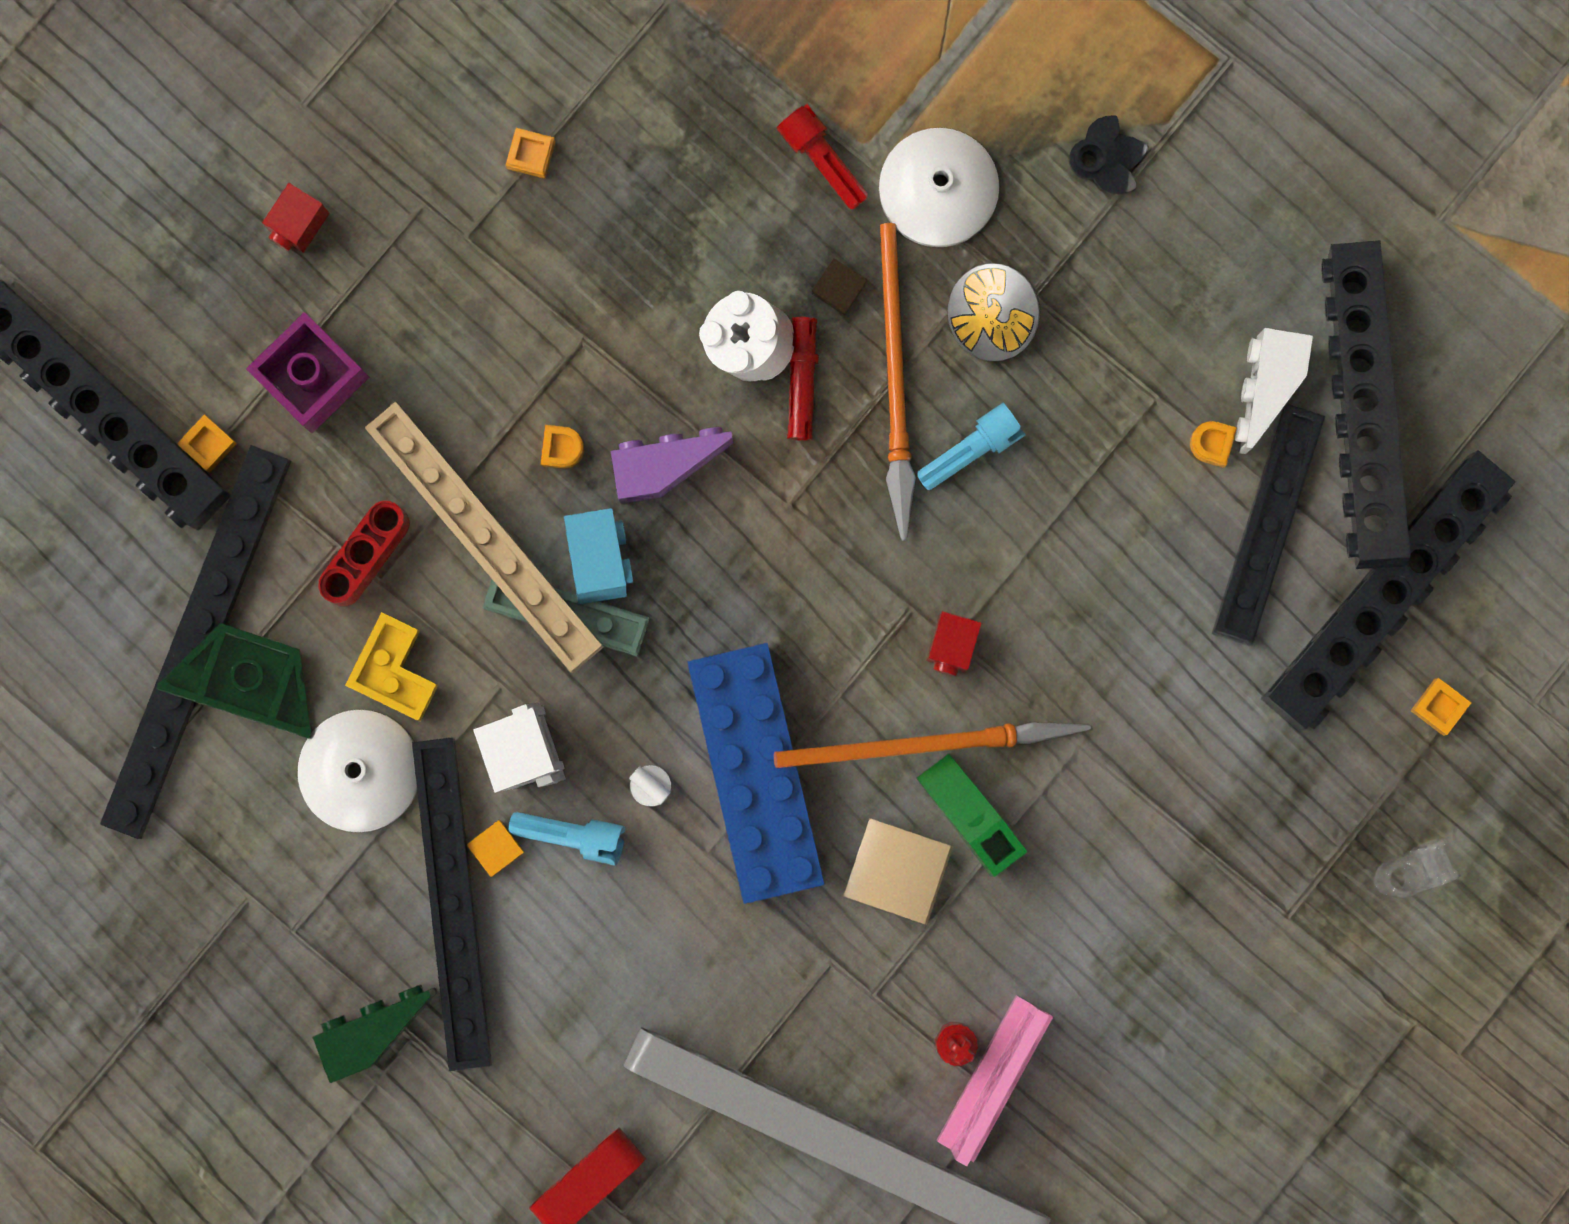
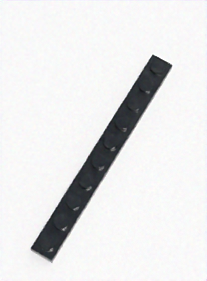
M250 445L100 825L136 839H142L196 703L157 690V685L220 623L227 625L291 464L289 459Z

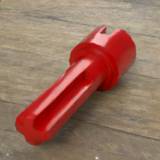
M808 103L804 107L801 106L777 126L776 129L796 154H807L848 208H857L867 199L868 193L824 138L827 135L825 133L827 127Z
M949 1022L941 1027V1031L935 1037V1048L938 1055L947 1064L962 1066L974 1059L978 1049L977 1038L974 1032L965 1024Z

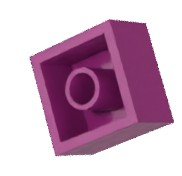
M305 312L246 368L311 433L318 429L370 378Z

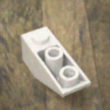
M1264 328L1257 335V339H1251L1247 362L1253 363L1251 378H1245L1241 393V402H1247L1245 418L1239 417L1235 433V441L1241 442L1239 453L1246 454L1255 446L1306 378L1313 336Z

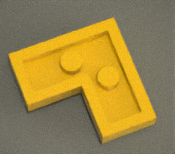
M381 612L345 686L420 722L438 687L437 684L402 668L420 631Z

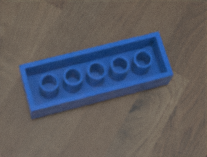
M768 643L687 661L743 903H751L825 885L797 766L776 768L774 764V752L793 749Z

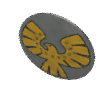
M1002 264L977 266L965 273L955 284L948 302V321L952 334L964 350L979 359L1001 361L1016 356L1029 345L1038 328L1040 308L1036 292L1026 277L1014 268Z

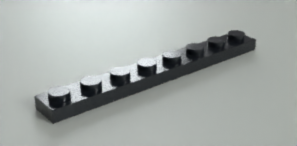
M455 738L412 742L449 1071L489 1067L492 1065Z

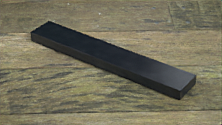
M1290 404L1284 406L1212 634L1247 646L1253 645L1325 419L1324 415Z

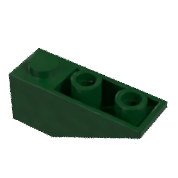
M420 984L398 993L401 1001L385 1007L384 1001L380 1000L360 1008L362 1017L347 1022L345 1016L342 1015L322 1023L323 1032L312 1038L329 1083L375 1065L437 994L435 988L424 992Z

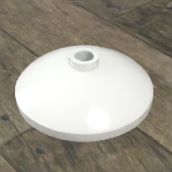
M930 128L911 134L898 143L890 152L881 171L879 195L887 219L890 223L896 224V230L904 237L924 246L949 247L971 239L988 223L998 201L999 179L992 158L986 149L975 139L953 129ZM936 175H944L948 179V183L945 186H938L934 183L933 178Z
M351 710L326 719L313 730L310 738L306 740L299 757L298 782L305 802L318 818L340 830L368 832L389 825L408 809L417 793L412 742L414 741L399 723L386 715L374 711ZM354 762L358 763L361 767V773L357 778H351L348 774V767Z

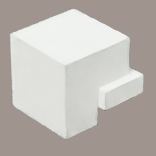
M540 703L525 704L512 709L513 715L474 729L494 792L516 789L535 781L538 787H543L566 780L563 769H565L563 762L559 761L544 717L546 712L544 706L541 707Z

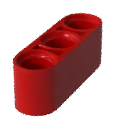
M380 501L369 509L319 579L318 588L325 600L338 606H349L360 598L409 530L410 520L408 514L400 506L391 501ZM388 511H395L398 515L397 525L392 530L382 531L379 526L381 516ZM363 544H371L374 549L372 559L368 563L358 564L355 558L357 549ZM346 576L349 580L348 592L344 596L334 597L331 591L333 581L338 577Z
M618 1127L542 1194L529 1209L542 1224H576L646 1160V1157L621 1128Z

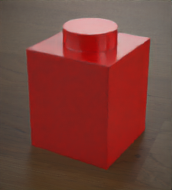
M288 183L262 223L271 232L268 238L273 243L288 252L293 246L304 253L330 213L321 202Z
M942 611L926 660L935 663L933 670L954 677L957 676L958 670L966 672L970 665L982 623Z

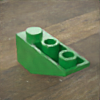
M949 753L916 778L990 876L996 877L1027 853V850Z

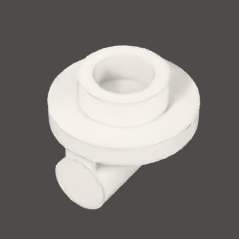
M649 765L641 768L639 766L629 778L631 780V793L635 800L642 805H661L671 794L670 777L660 767Z

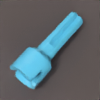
M1004 402L976 420L978 425L975 426L977 429L975 432L918 471L917 476L927 490H932L991 450L993 453L997 451L999 454L1026 436Z
M514 812L510 818L509 832L514 836L579 849L580 854H583V859L617 866L624 846V841L620 838V835L625 832V826L594 819L583 826Z

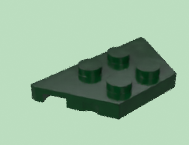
M222 623L166 675L156 688L157 690L308 739L311 735L300 649Z

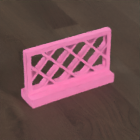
M1017 995L937 1138V1142L949 1148L955 1160L965 1166H968L970 1161L974 1162L1054 1017Z

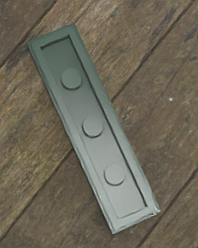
M491 580L482 608L529 623L497 584ZM554 588L603 647L635 657L639 656L650 621L649 617L601 602L578 605L577 595Z

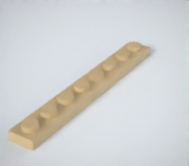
M396 401L365 427L572 674L604 648Z

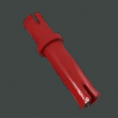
M793 317L794 333H792V346H794V351L789 362L791 374L787 439L809 441L813 440L812 419L815 364H819V355L816 354L815 345L817 319Z

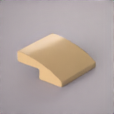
M869 818L844 897L927 925L953 847Z

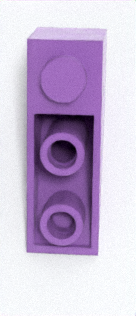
M713 427L700 430L699 437L683 439V434H670L659 437V443L643 446L642 440L620 443L619 450L611 451L619 502L625 504L661 498L733 444L732 432L723 433L722 427Z

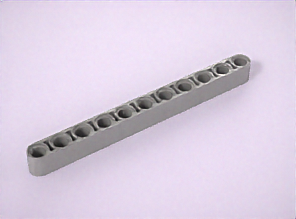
M640 1028L623 1064L628 1070L954 1223L1049 1224L1051 1220L1050 1217L1023 1203L646 1028Z

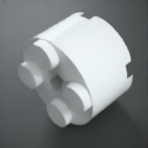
M743 291L732 292L729 296L720 300L710 310L699 332L705 352L712 363L743 381H765L774 378L788 365L794 351V346H792V333H794L788 316L760 296L744 293Z

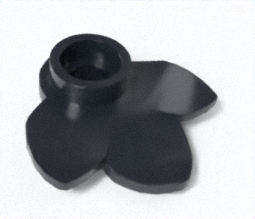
M1116 115L1098 118L1089 126L1086 138L1076 143L1069 155V165L1075 175L1082 179H1093L1101 190L1111 194H1125L1134 191L1137 187L1136 181L1129 170L1142 160L1148 146L1134 137L1119 135V120ZM1086 154L1092 155L1095 158L1096 164L1093 166L1084 165L1082 156Z

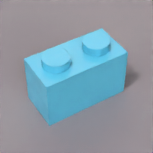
M612 508L564 516L578 605L627 597L626 584L633 583L630 560H621L619 545L626 544L623 521L614 520Z

